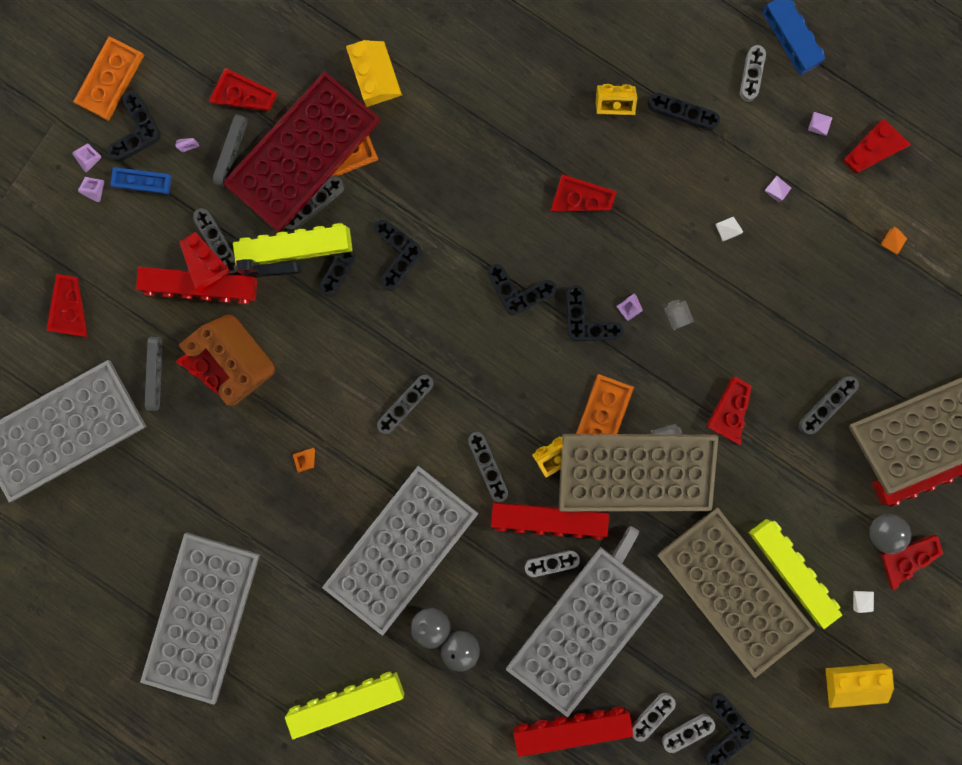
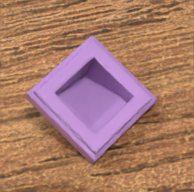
M814 112L808 131L827 136L832 117Z
M194 138L179 139L175 144L181 152L199 147V143Z
M89 144L73 152L74 157L85 172L89 171L101 159V155Z
M776 176L765 189V192L779 203L785 198L791 187Z
M85 177L78 192L96 202H100L104 180Z
M635 293L617 305V308L627 321L643 311Z

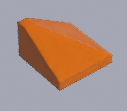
M893 227L888 231L881 246L898 255L907 238L898 228Z
M314 448L293 454L298 473L314 468Z

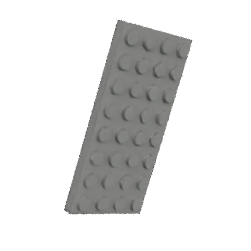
M110 360L101 363L0 420V487L8 502L19 499L147 427Z
M418 465L322 588L383 636L472 523L478 512Z
M184 533L140 683L215 705L260 554L194 534Z
M600 547L511 660L506 670L568 717L663 598V594Z

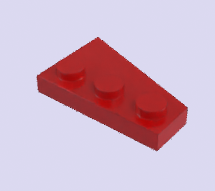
M225 68L209 99V103L270 111L278 94Z
M882 119L842 161L857 174L911 144L885 119Z
M562 174L551 211L611 210L617 191Z
M196 232L179 241L196 292L229 273L228 267Z
M56 274L47 331L88 337L77 277Z
M207 349L197 356L185 354L175 361L180 366L189 370V373L193 376L198 377L218 395L220 386L230 378Z
M733 376L706 427L741 445V432L745 425L744 416L748 408L752 386Z
M933 534L910 542L905 550L897 554L880 553L891 589H897L901 582L905 579L909 580L914 576L913 573L921 567L925 568L943 554L937 535Z

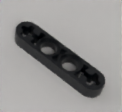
M654 93L648 101V107L651 111L705 130H714L720 123V116L715 111L662 93ZM656 98L659 99V103H661L658 106H655L654 101L656 100ZM666 101H667V102H669V103H668V105L666 106V110H664L663 108H664L665 103H666ZM677 104L680 107V112H671L670 105ZM688 111H696L698 118L690 119ZM702 114H705V115L703 116V118H705V119H703L701 122H699L700 118L702 117ZM712 117L714 122L710 125L706 119Z

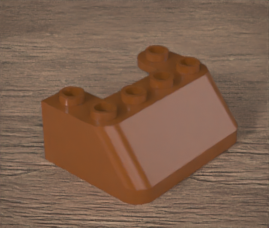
M224 315L201 326L179 344L184 353L189 356H197L207 349L230 378L220 386L219 395L228 406L237 405L275 372L274 363L242 323L233 315Z

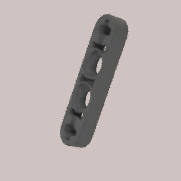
M236 114L232 121L213 175V184L225 186L223 182L230 175L247 126V117Z
M336 176L330 177L306 204L311 207V212L304 215L300 210L298 214L303 219L300 220L297 217L294 220L295 225L289 224L285 228L289 231H295L344 191L343 181ZM333 182L339 183L337 190L335 188L331 189ZM325 188H327L328 191L330 190V193L332 194L331 196H329L327 191L324 190ZM319 193L326 195V199L322 203L316 201V196Z
M197 209L193 219L208 246L221 261L228 258L231 263L236 264L234 252L212 214L206 209ZM201 214L207 215V216L205 217V220L207 221L208 224H211V225L206 226V224H205L203 221L199 220V219H201V216H200V215H201ZM211 229L217 230V236L214 239L208 238V232ZM221 245H225L227 248V252L224 255L217 253V249ZM224 260L223 263L229 267L228 262ZM234 265L233 271L229 269V275H237L239 273L237 272L236 265Z
M150 336L147 343L145 408L147 411H158L160 407L162 338L158 336Z
M421 375L379 419L377 422L379 432L382 434L391 433L432 390L434 382L430 376ZM422 379H429L428 384L430 386L429 388L424 387L421 390L424 392L422 396L417 390L413 389L415 385L417 388L422 385L420 382ZM410 392L417 394L418 398L414 403L407 401V395ZM397 406L404 408V414L401 417H397L394 414V409ZM389 413L394 419L398 420L396 424L394 421L389 424L390 430H382V421L387 422L390 417H387Z
M852 376L840 379L799 422L800 431L804 434L816 433L858 390V380ZM845 382H852L850 385L852 388L845 389L843 392L840 391L847 386ZM834 393L840 396V401L837 404L831 401V396ZM820 407H824L827 410L824 418L819 417L817 413ZM814 419L818 420L811 424L812 430L805 429L807 427L806 422H812Z
M473 432L468 438L469 446L491 497L496 502H503L508 497L506 485L484 435L480 432ZM473 436L481 437V447L485 445L487 449L475 453L474 449H478L476 443H471L474 439ZM483 452L488 453L490 456L489 462L485 464L479 461V455ZM489 470L497 472L496 480L489 481L486 474ZM499 480L502 484H498L500 490L505 491L503 498L494 496L496 489L495 486L490 488L491 484H496Z

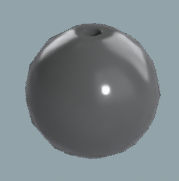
M882 514L875 518L869 527L871 543L877 550L883 553H900L911 542L912 533L910 526L898 515Z
M436 608L423 609L415 615L411 623V635L414 641L428 649L441 646L451 632V625L447 615Z
M467 631L451 632L446 641L440 646V656L446 667L452 671L462 672L470 670L476 664L480 656V646L474 635Z

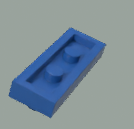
M113 167L110 186L120 189L169 194L172 176L164 173Z

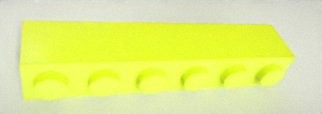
M343 223L333 224L331 228L317 226L311 231L298 229L295 230V233L288 234V232H278L276 236L269 237V235H259L258 239L240 238L239 242H233L235 263L237 260L252 259L260 265L352 251L350 229L343 225Z
M765 519L748 532L815 623L823 629L827 628L842 616L838 610L840 609L839 604L833 598H829L827 588L822 583L819 584L815 579L817 575L810 567L807 568L803 563L805 559L799 552L793 550V543L787 536L784 537L780 531L782 529L778 523Z
M386 672L380 675L381 678L373 680V678L363 681L360 686L355 687V685L346 687L341 693L332 692L327 694L326 698L322 700L316 698L307 702L308 705L303 707L296 705L290 708L285 716V720L292 740L402 700L405 693L397 672Z

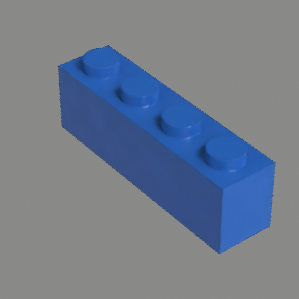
M774 0L765 6L762 14L798 74L801 76L820 65L825 59L824 51L817 45L814 40V34L808 30L803 16L795 8L794 1Z

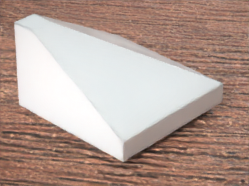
M734 217L715 224L722 242L743 233Z
M853 591V610L858 613L874 611V592Z

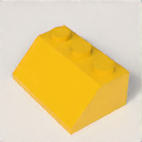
M363 40L346 46L366 107L402 96L384 41Z
M885 664L825 668L830 708L889 702L894 690L892 669Z

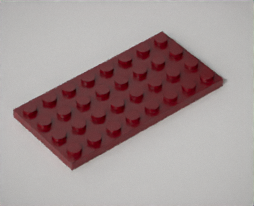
M324 71L225 179L223 184L277 232H281L376 128L381 119Z

